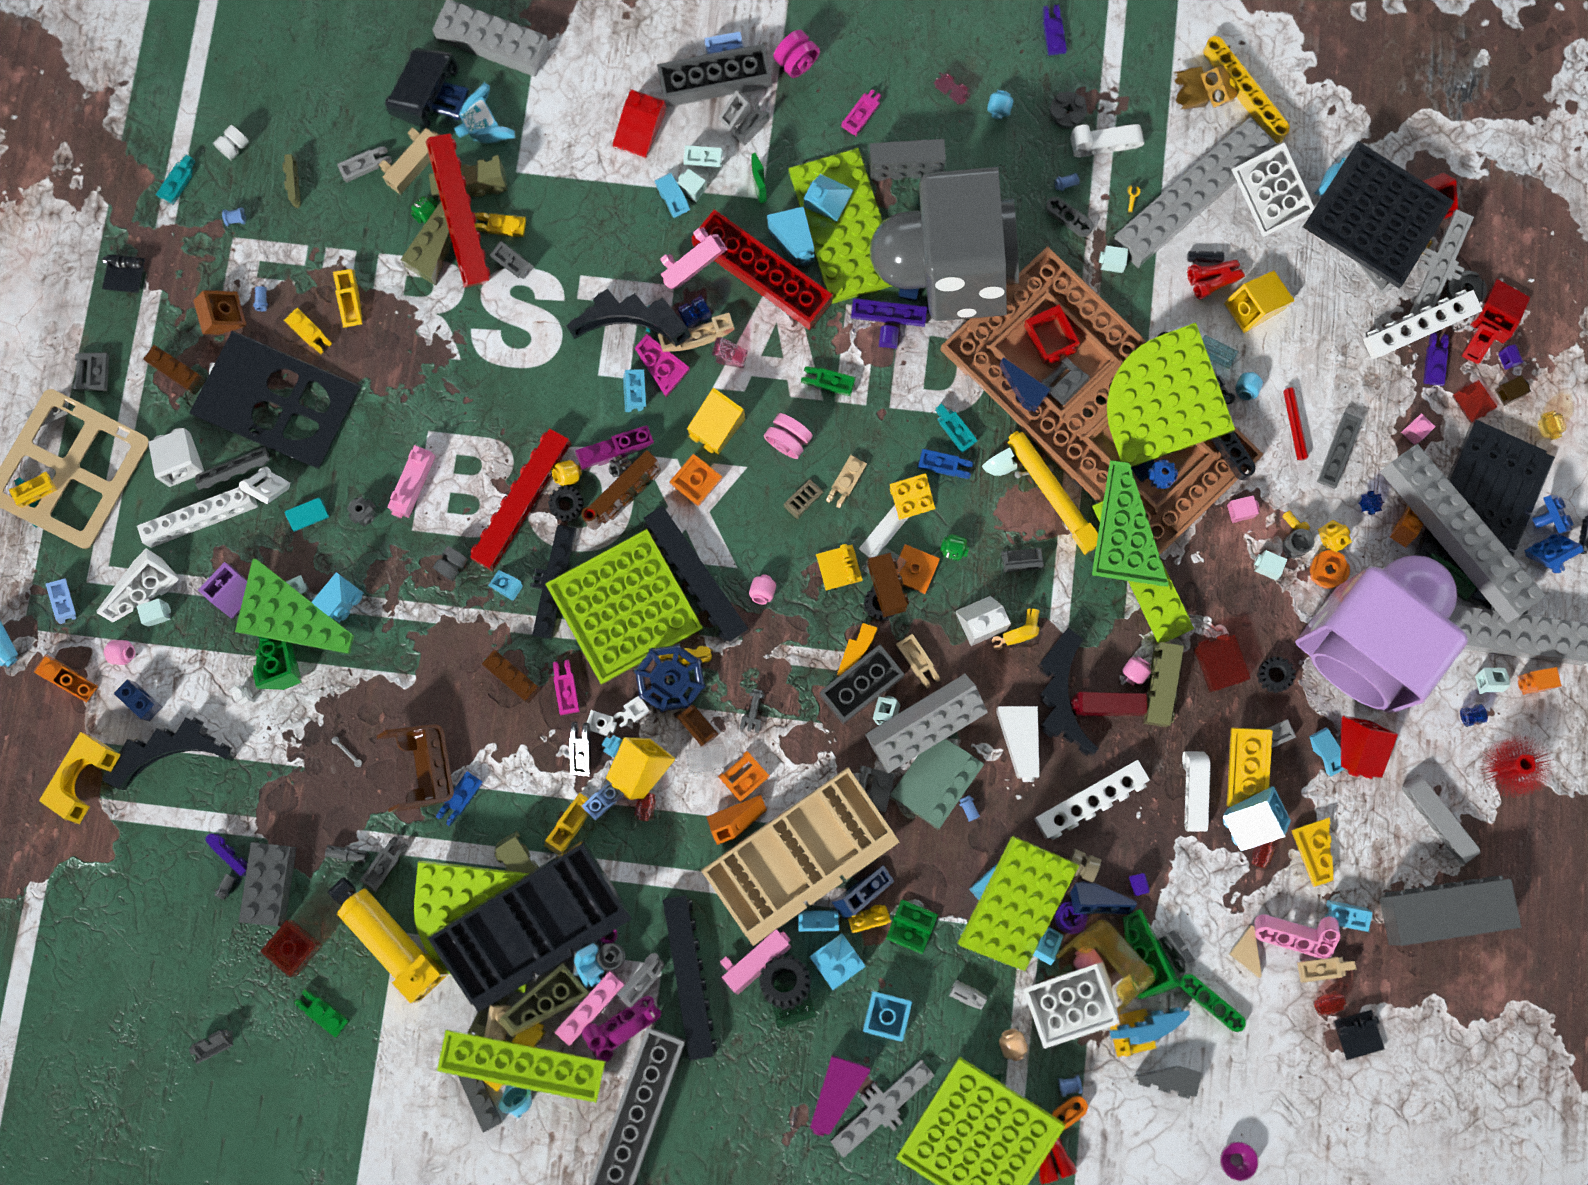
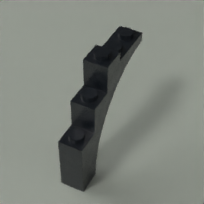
M608 288L593 298L595 304L593 307L588 308L582 315L572 319L566 325L574 339L594 329L614 324H632L654 330L666 337L675 347L691 337L687 326L663 297L654 301L647 308L635 293L619 303Z
M1067 628L1038 665L1041 668L1039 671L1043 675L1053 678L1039 697L1042 698L1041 702L1047 707H1054L1040 726L1043 728L1042 732L1048 737L1052 738L1053 736L1056 738L1062 733L1063 739L1070 744L1075 743L1079 746L1078 750L1082 754L1093 756L1099 748L1087 738L1078 725L1072 712L1068 694L1070 666L1077 649L1084 639L1070 628Z
M185 717L176 733L166 727L164 730L156 728L147 743L138 738L135 740L127 739L119 751L121 755L112 771H107L102 780L117 789L126 790L132 781L148 766L173 754L188 751L208 752L233 761L236 754L231 751L232 747L227 744L221 743L220 745L216 743V738L206 733L208 728L203 726L204 722L196 717H193V719Z

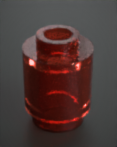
M648 793L644 799L636 800L634 816H637V820L649 822V819H653L656 805L655 794Z
M1272 841L1254 847L1251 855V864L1267 869L1276 849Z
M1335 990L1317 997L1313 1004L1319 1016H1328L1344 1010L1346 1001L1342 993L1338 994Z

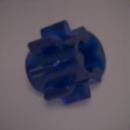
M1374 490L1368 491L1367 494H1361L1362 499L1358 504H1360L1362 512L1368 511L1369 515H1373L1375 512L1382 511L1381 506L1385 503L1381 498L1382 494L1375 495Z

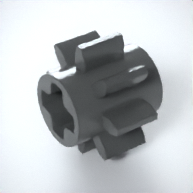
M621 455L616 456L613 460L609 461V472L614 478L619 477L632 464L627 457L622 459Z

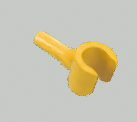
M1131 185L1127 189L1130 195L1128 212H1133L1135 198L1140 194L1139 187L1136 188L1134 194L1131 193Z

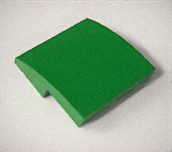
M754 152L751 158L753 185L760 204L767 201L764 167Z
M901 899L885 939L923 954L938 914Z

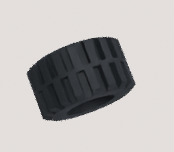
M780 955L778 959L776 957L772 958L773 961L771 963L768 961L765 964L766 968H762V976L759 977L760 989L764 997L777 1009L781 1007L782 1010H787V1008L792 1010L795 1009L796 1005L801 1006L803 1004L802 1001L807 1000V994L811 992L810 984L812 983L806 966L798 958L794 959L791 955H788V957ZM782 973H792L797 977L795 987L789 992H779L774 987L776 978Z

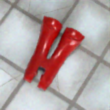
M1238 259L1210 266H1189L1187 277L1190 285H1195L1193 292L1196 298L1199 300L1206 298L1221 287L1244 278L1243 270H1236L1240 267Z
M1058 1137L1051 1150L1057 1163L1060 1178H1065L1078 1173L1068 1157ZM1050 1152L1039 1167L1041 1185L1059 1180Z

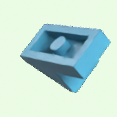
M500 570L497 571L488 585L510 600H514L523 587L521 581Z
M1048 926L1043 937L1038 942L1033 955L1051 965L1055 960L1064 935Z

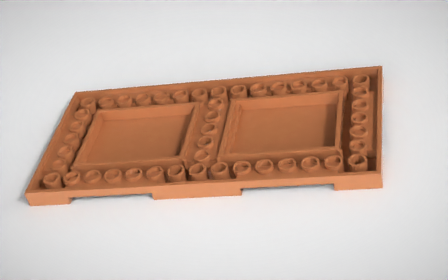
M1046 247L1019 273V284L1006 285V316L970 318L941 345L940 350L966 376L969 375L1020 425V429L1072 480L1075 479L1100 503L1104 501L1110 460L1121 462L1108 424L1107 401L1110 390L1109 385L1112 383L1115 374L1125 359L1138 347L1146 343V341L1049 247ZM1060 304L1080 344L1076 353L1070 356H1061L1060 360L1053 364L1049 362L1043 364L1024 324L1026 319ZM1057 319L1034 329L1047 355L1070 345ZM1004 357L1040 382L1042 379H1046L1061 364V360L1064 357H1067L1075 366L1086 373L1090 380L1065 405H1062L1048 394L1037 411L1033 412L1022 407V403L1017 399L999 365ZM1066 369L1051 384V386L1054 387L1056 384H1058L1070 371ZM1096 397H1104L1106 403L1104 405L1098 404ZM1090 409L1093 413V416L1089 418L1085 417L1083 415V410ZM1235 427V434L1255 464L1264 454ZM1226 435L1220 436L1223 441H1228ZM1212 439L1131 468L1159 555L1238 480ZM1232 450L1231 455L1238 457V453ZM1158 460H1168L1169 463H1174V469H1177V480H1174V483L1169 488L1159 489L1151 487V480L1148 478L1149 468ZM1241 467L1243 473L1248 470L1246 467Z

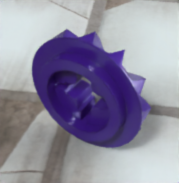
M1072 902L1062 904L1055 913L1056 923L1060 930L1065 933L1075 934L1082 931L1086 926L1087 914H1074ZM1068 909L1072 915H1079V917L1074 919V926L1070 921H1063V919L1068 917Z

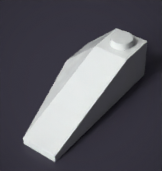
M146 548L133 561L96 612L109 621L115 622L131 613L138 605L149 602L150 599L159 594L160 596L165 594L179 580V577L161 557Z

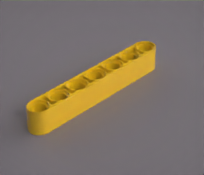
M1218 36L1210 37L1203 50L1206 59L1213 68L1220 65L1225 66V71L1230 75V85L1238 91L1236 95L1238 100L1260 128L1276 143H1281L1290 130L1288 122L1225 42Z

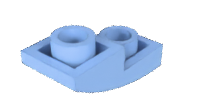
M610 781L582 805L594 820L598 819L624 796L619 789L611 785Z

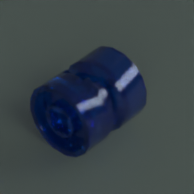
M702 296L691 300V304L685 303L677 307L688 329L696 326L699 320L703 322L712 317ZM694 309H697V311L699 312L697 315L695 314Z

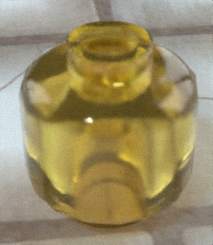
M1556 410L1540 415L1541 418L1537 422L1541 435L1546 438L1550 437L1551 440L1562 437V433L1567 430L1563 414L1557 413Z

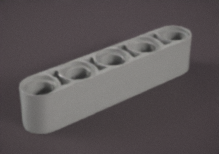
M1416 775L1402 786L1405 795L1457 861L1465 865L1480 853L1478 846L1423 777Z

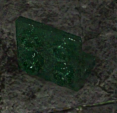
M797 979L775 985L774 987L779 992H789L795 987ZM810 993L807 994V1000L802 1001L803 1004L801 1006L796 1005L795 1009L792 1010L791 1008L782 1010L781 1007L777 1009L772 1004L778 1029L817 1017Z

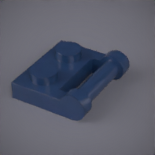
M444 82L436 101L455 105L456 108L454 110L433 104V112L448 115L460 121L459 113L468 97L469 89Z

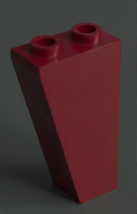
M1078 692L1073 697V700H1070L1074 716H1144L1147 714L1146 694Z

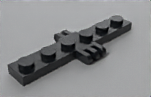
M557 525L547 570L534 568V573L541 575L540 577H532V580L539 581V584L531 583L530 587L542 590L532 633L535 637L552 640L559 608L546 583L568 571L577 531L576 528Z

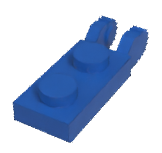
M922 449L918 469L968 479L971 473L957 470V465L971 468L973 467V462L960 459L958 456Z
M466 771L454 788L453 797L444 802L436 817L441 819L449 808L453 809L454 812L446 822L448 826H451L459 814L463 813L484 782Z

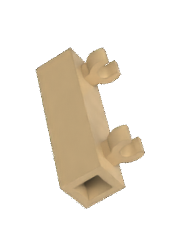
M411 128L408 134L414 142L393 166L385 160L379 164L381 170L385 172L383 178L386 183L400 195L430 163L425 141L429 137L438 136L435 131L430 132L428 129H425L420 134L414 128Z

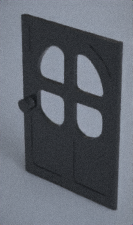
M232 330L189 413L253 442L320 469L361 385ZM284 369L296 373L299 377L291 395L287 398L277 395L268 389V379L270 376ZM310 382L320 384L329 396L330 407L324 413H319L300 404V399ZM262 401H268L282 407V413L271 430L258 427L253 421V409ZM294 414H299L319 424L317 433L309 438L290 440L283 436Z

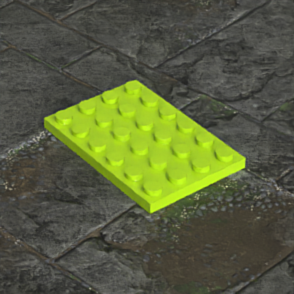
M1012 836L958 944L961 947L1025 971L1033 957L1038 942L1047 930L1079 865Z

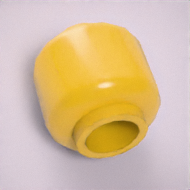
M572 460L559 462L552 469L554 482L562 487L578 483L582 475L580 466L576 465Z

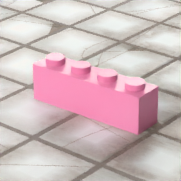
M609 971L555 1033L568 1046L573 1045L581 1036L583 1028L591 1024L626 983L614 971Z

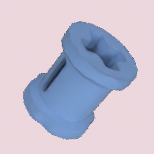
M242 207L232 211L223 210L222 217L226 226H230L233 223H246L245 212Z
M1075 1075V1078L1064 1080L1058 1078L1062 1097L1070 1093H1082L1079 1075Z

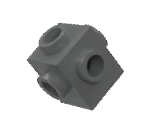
M362 496L353 499L349 507L346 508L350 512L349 518L355 524L359 522L363 527L372 523L378 516V513L374 510L376 506L369 498L365 500Z

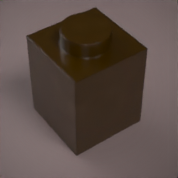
M1522 375L1502 384L1495 390L1504 406L1531 392L1528 381Z

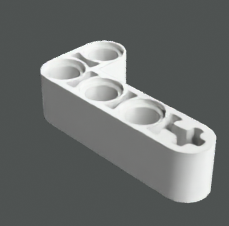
M1138 124L1090 131L1089 125H1079L1073 129L1070 137L1075 157L1135 149L1144 145L1141 126Z
M1183 752L1182 762L1183 768L1186 771L1185 830L1207 831L1210 759L1205 752Z

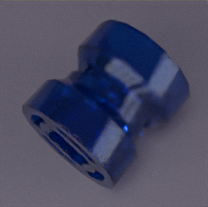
M1483 704L1474 705L1473 708L1465 707L1460 709V717L1466 727L1488 721L1487 711Z

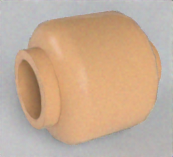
M1009 1029L1002 1033L999 1044L1003 1056L1013 1061L1023 1059L1028 1051L1024 1034L1016 1029Z

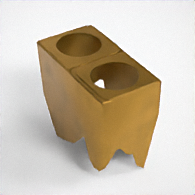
M1220 65L1200 75L1213 108L1235 101L1234 98L1238 91L1230 85V75L1225 71L1224 65ZM1209 72H1215L1218 76V81L1215 85L1207 77ZM1217 89L1222 90L1225 94L1222 102L1217 101L1215 98V90Z
M1202 66L1173 72L1178 77L1174 80L1175 83L1183 85L1176 97V103L1183 105L1181 110L1206 107L1210 98L1200 76L1204 73Z

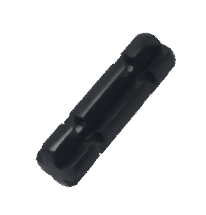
M1188 251L1187 261H1215L1222 263L1224 252L1199 251L1196 253V251Z

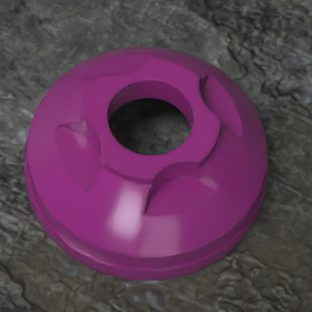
M1233 1142L1222 1150L1220 1164L1228 1177L1237 1181H1245L1256 1173L1258 1157L1251 1146L1243 1142ZM1238 1153L1242 1157V1162L1240 1165L1234 1166L1231 1163V1157L1233 1154Z

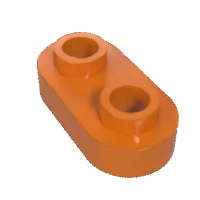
M1073 1096L1056 1108L1051 1115L1055 1118L1063 1115L1064 1120L1062 1122L1065 1123L1064 1129H1067L1087 1113L1088 1104L1084 1098ZM1076 1102L1080 1104V1108L1078 1110H1075L1073 1108V1105Z

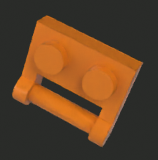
M746 751L741 759L718 777L734 796L742 802L770 776L752 755ZM750 762L752 766L736 781L731 783L729 779Z

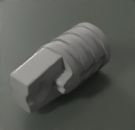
M957 979L949 993L950 997H954V999H958L966 1005L981 1010L987 1001V996Z

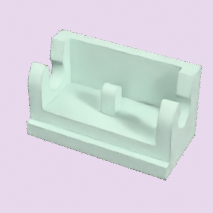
M685 145L684 165L722 167V148Z

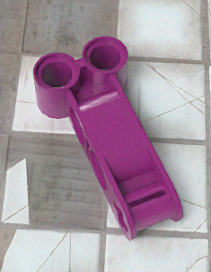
M645 996L639 999L632 1007H627L600 1026L596 1024L586 1025L582 1030V1036L596 1059L604 1060L606 1063L612 1059L614 1055L613 1049L657 1021L661 1016V1010L655 1006L654 999L651 996Z

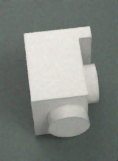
M593 710L590 711L587 723L590 725L591 732L610 737V734L615 732L617 722H614V717ZM600 720L605 722L603 727L598 726Z

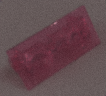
M939 72L942 77L935 80V88L945 95L951 89L952 92L948 97L958 105H964L967 100L965 98L966 95L971 97L968 93L969 88L962 83L959 86L953 82L955 78L947 72L945 75Z

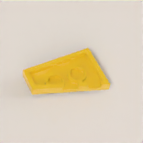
M1330 817L1291 830L1313 887L1334 881L1330 845Z

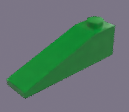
M258 637L260 640L258 649L255 652L257 656L256 665H253L256 688L285 690L302 683L299 666L291 643Z
M1142 909L1123 917L1128 947V962L1131 972L1130 981L1139 1000L1163 994L1180 986L1181 984Z

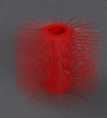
M1526 735L1525 742L1522 740L1523 746L1522 744L1519 745V742H1521V737L1519 740V736L1517 743L1516 738L1515 741L1513 738L1512 743L1509 740H1506L1504 744L1501 742L1499 749L1497 748L1493 752L1494 757L1489 758L1493 761L1486 763L1487 765L1494 764V766L1481 769L1491 770L1484 773H1498L1488 779L1502 780L1501 789L1506 790L1504 793H1507V798L1508 792L1505 787L1511 788L1512 796L1514 792V797L1515 790L1517 794L1519 792V795L1520 793L1522 795L1523 791L1527 793L1528 790L1532 791L1535 786L1538 788V779L1541 776H1545L1541 774V771L1546 772L1542 768L1549 767L1537 768L1545 765L1540 763L1547 761L1536 762L1535 760L1547 754L1538 756L1539 752L1537 754L1535 752L1539 747L1537 749L1535 747L1532 751L1530 748H1532L1533 744L1527 745Z

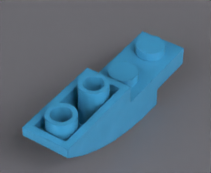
M1181 1007L1169 1008L1168 1013H1164L1163 1010L1151 1011L1150 1016H1144L1145 1021L1135 1022V1027H1129V1024L1117 1025L1116 1030H1110L1111 1039L1129 1038L1130 1044L1151 1042L1175 1030L1187 1019L1190 1012L1189 1010L1181 1011Z

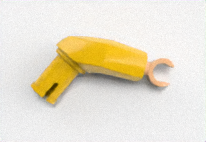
M1027 609L1026 624L1024 626L1004 633L1003 638L999 636L993 637L992 643L1000 642L999 645L994 646V650H1000L1004 643L1013 645L1036 637L1040 631L1037 626L1040 611L1037 609H1032V611Z

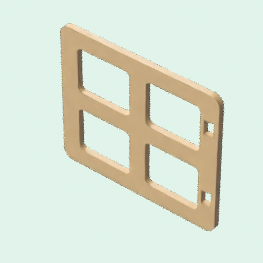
M47 389L42 394L0 466V508L80 548L88 549L94 543L149 446V439L145 435L54 389ZM65 401L76 406L73 411L63 407ZM53 407H57L84 421V426L64 458H60L33 443L34 438ZM119 428L129 433L127 438L117 434ZM100 430L131 445L112 481H106L80 467L82 459ZM25 456L56 471L52 482L57 491L41 498L35 508L28 505L21 508L15 504L12 497L4 493L6 486ZM71 480H76L103 495L83 531H78L51 516L52 511Z

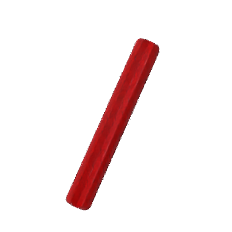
M1286 388L1283 393L1297 460L1302 461L1308 458V452L1295 389Z

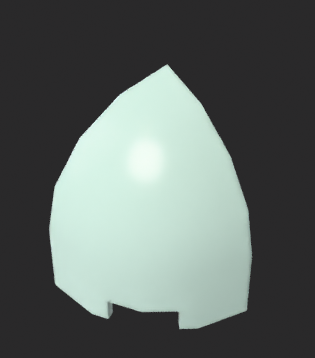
M1008 448L985 462L982 468L989 474L1002 476L1017 469V463L1012 459L1014 454Z

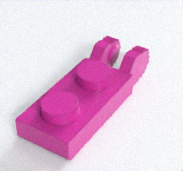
M569 659L565 660L564 663L567 674L561 676L558 662H553L555 675L553 678L560 715L580 712L574 675Z

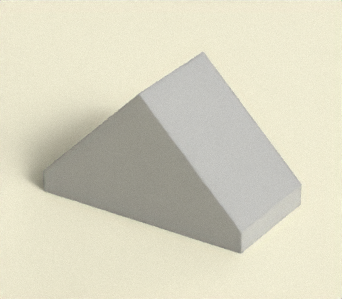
M736 90L718 119L729 130H732L751 114L750 102L739 90Z

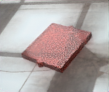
M1479 380L1469 386H1464L1461 391L1452 395L1470 423L1480 417L1484 418L1487 413L1497 408V405Z

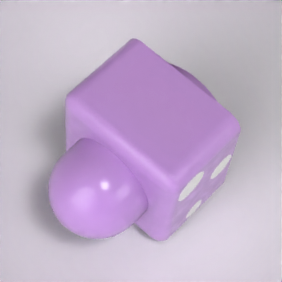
M1413 555L1394 560L1383 570L1377 567L1367 568L1338 585L1295 643L1311 657L1316 669L1343 693L1364 705L1380 709L1386 713H1393L1423 703L1467 645L1468 638L1461 628L1449 620L1457 601V590L1453 577L1439 562L1425 556Z

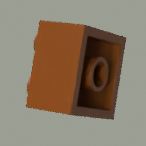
M203 290L193 300L202 334H223L246 326L239 296L235 291Z

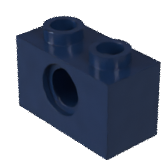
M128 679L113 693L142 720L150 722L163 708L139 684Z

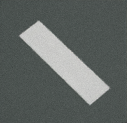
M894 505L860 546L859 550L869 558L878 556L908 518L899 520Z

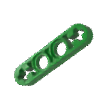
M1183 974L1179 978L1181 990L1229 1030L1241 1032L1245 1029V1018L1192 974ZM1191 978L1192 985L1198 987L1199 984L1201 987H1199L1196 991L1191 987L1185 988L1184 986L1186 983L1184 982V979L1189 980ZM1203 990L1209 993V999L1206 1002H1202L1199 999V993ZM1217 1004L1225 1006L1223 1015L1215 1013V1006ZM1230 1011H1232V1014H1230L1232 1018L1240 1019L1239 1027H1232L1234 1023L1230 1019H1226V1022L1224 1021Z

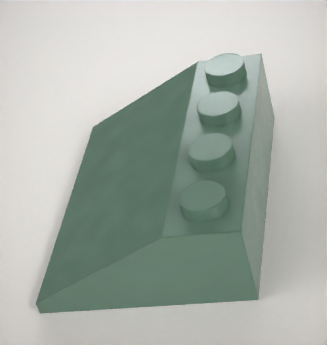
M944 739L916 757L890 796L938 830L984 764L968 752Z

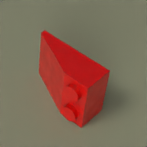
M630 89L622 109L612 146L647 158L666 113L665 101Z

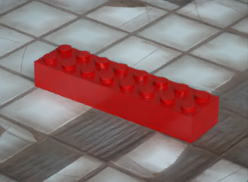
M715 209L699 227L700 229L704 228L708 236L718 234L728 249L714 260L716 263L807 329L811 330L832 304L833 294ZM695 235L691 237L694 247L701 243Z

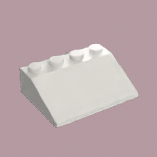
M1284 142L1231 169L1263 237L1310 214L1314 209Z
M1103 962L1023 989L1044 1048L1120 1024L1111 982Z

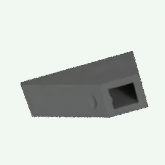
M1174 1066L1134 1075V1079L1139 1080V1085L1150 1088L1151 1084L1159 1086V1091L1170 1093L1171 1090L1177 1091L1178 1096L1190 1099V1096L1197 1097L1202 1073L1182 1066Z

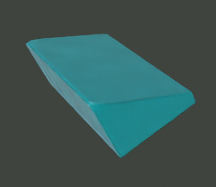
M316 498L284 512L294 532L329 518L324 501L321 498Z

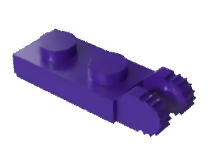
M1059 4L1054 5L1055 18L1049 19L1048 6H1043V27L1048 56L1066 54L1067 51Z
M1432 333L1429 337V345L1426 351L1423 384L1443 386L1445 384L1449 335L1443 334L1440 347H1435L1437 333Z
M208 834L205 842L240 876H246L248 862L242 857L239 859L235 855V849L228 844L225 845V839L219 834Z

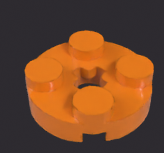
M1326 550L1316 555L1310 563V578L1322 588H1336L1347 581L1350 575L1349 563L1347 564L1345 556L1340 552ZM1332 565L1334 572L1328 574L1325 567Z

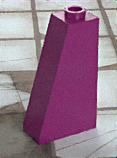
M831 1055L810 1124V1129H813L814 1134L823 1137L825 1134L830 1135L868 1076L870 1067Z

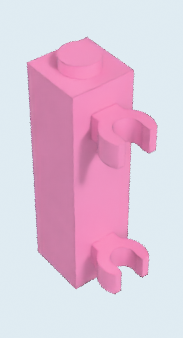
M698 228L693 234L701 243L676 263L671 254L664 255L660 259L668 268L661 274L664 278V284L671 290L681 287L728 250L718 234L708 236L704 228Z
M415 445L410 451L409 459L387 506L392 511L391 514L398 518L403 516L410 517L436 457L431 451Z
M776 929L735 966L729 958L724 957L720 963L728 972L722 978L733 992L738 995L761 975V970L766 968L765 964L768 961L771 963L773 961L772 958H780V955H784L792 947L788 943L791 939L784 931L780 933Z

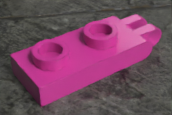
M873 89L869 94L864 93L841 123V127L857 136L879 107V100L882 95L878 93L872 98L876 92Z

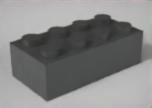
M944 139L870 143V180L883 181L889 178L900 180L905 177L918 179L926 173L943 172L946 161Z
M878 645L820 691L819 696L844 725L904 678L905 674L884 648Z
M251 842L239 916L240 923L285 926L297 847Z

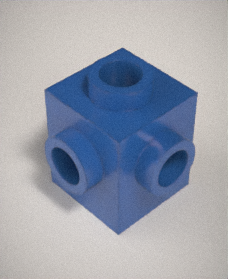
M1158 460L1149 468L1148 472L1151 487L1159 489L1169 488L1174 483V480H1177L1178 475L1177 469H1174V463H1169L1168 460Z

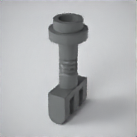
M752 689V692H750L749 696H753L748 717L742 716L741 730H744L745 723H749L747 731L751 732L754 724L756 725L755 733H759L762 720L756 719L760 698L764 699L765 697L763 695L764 691Z

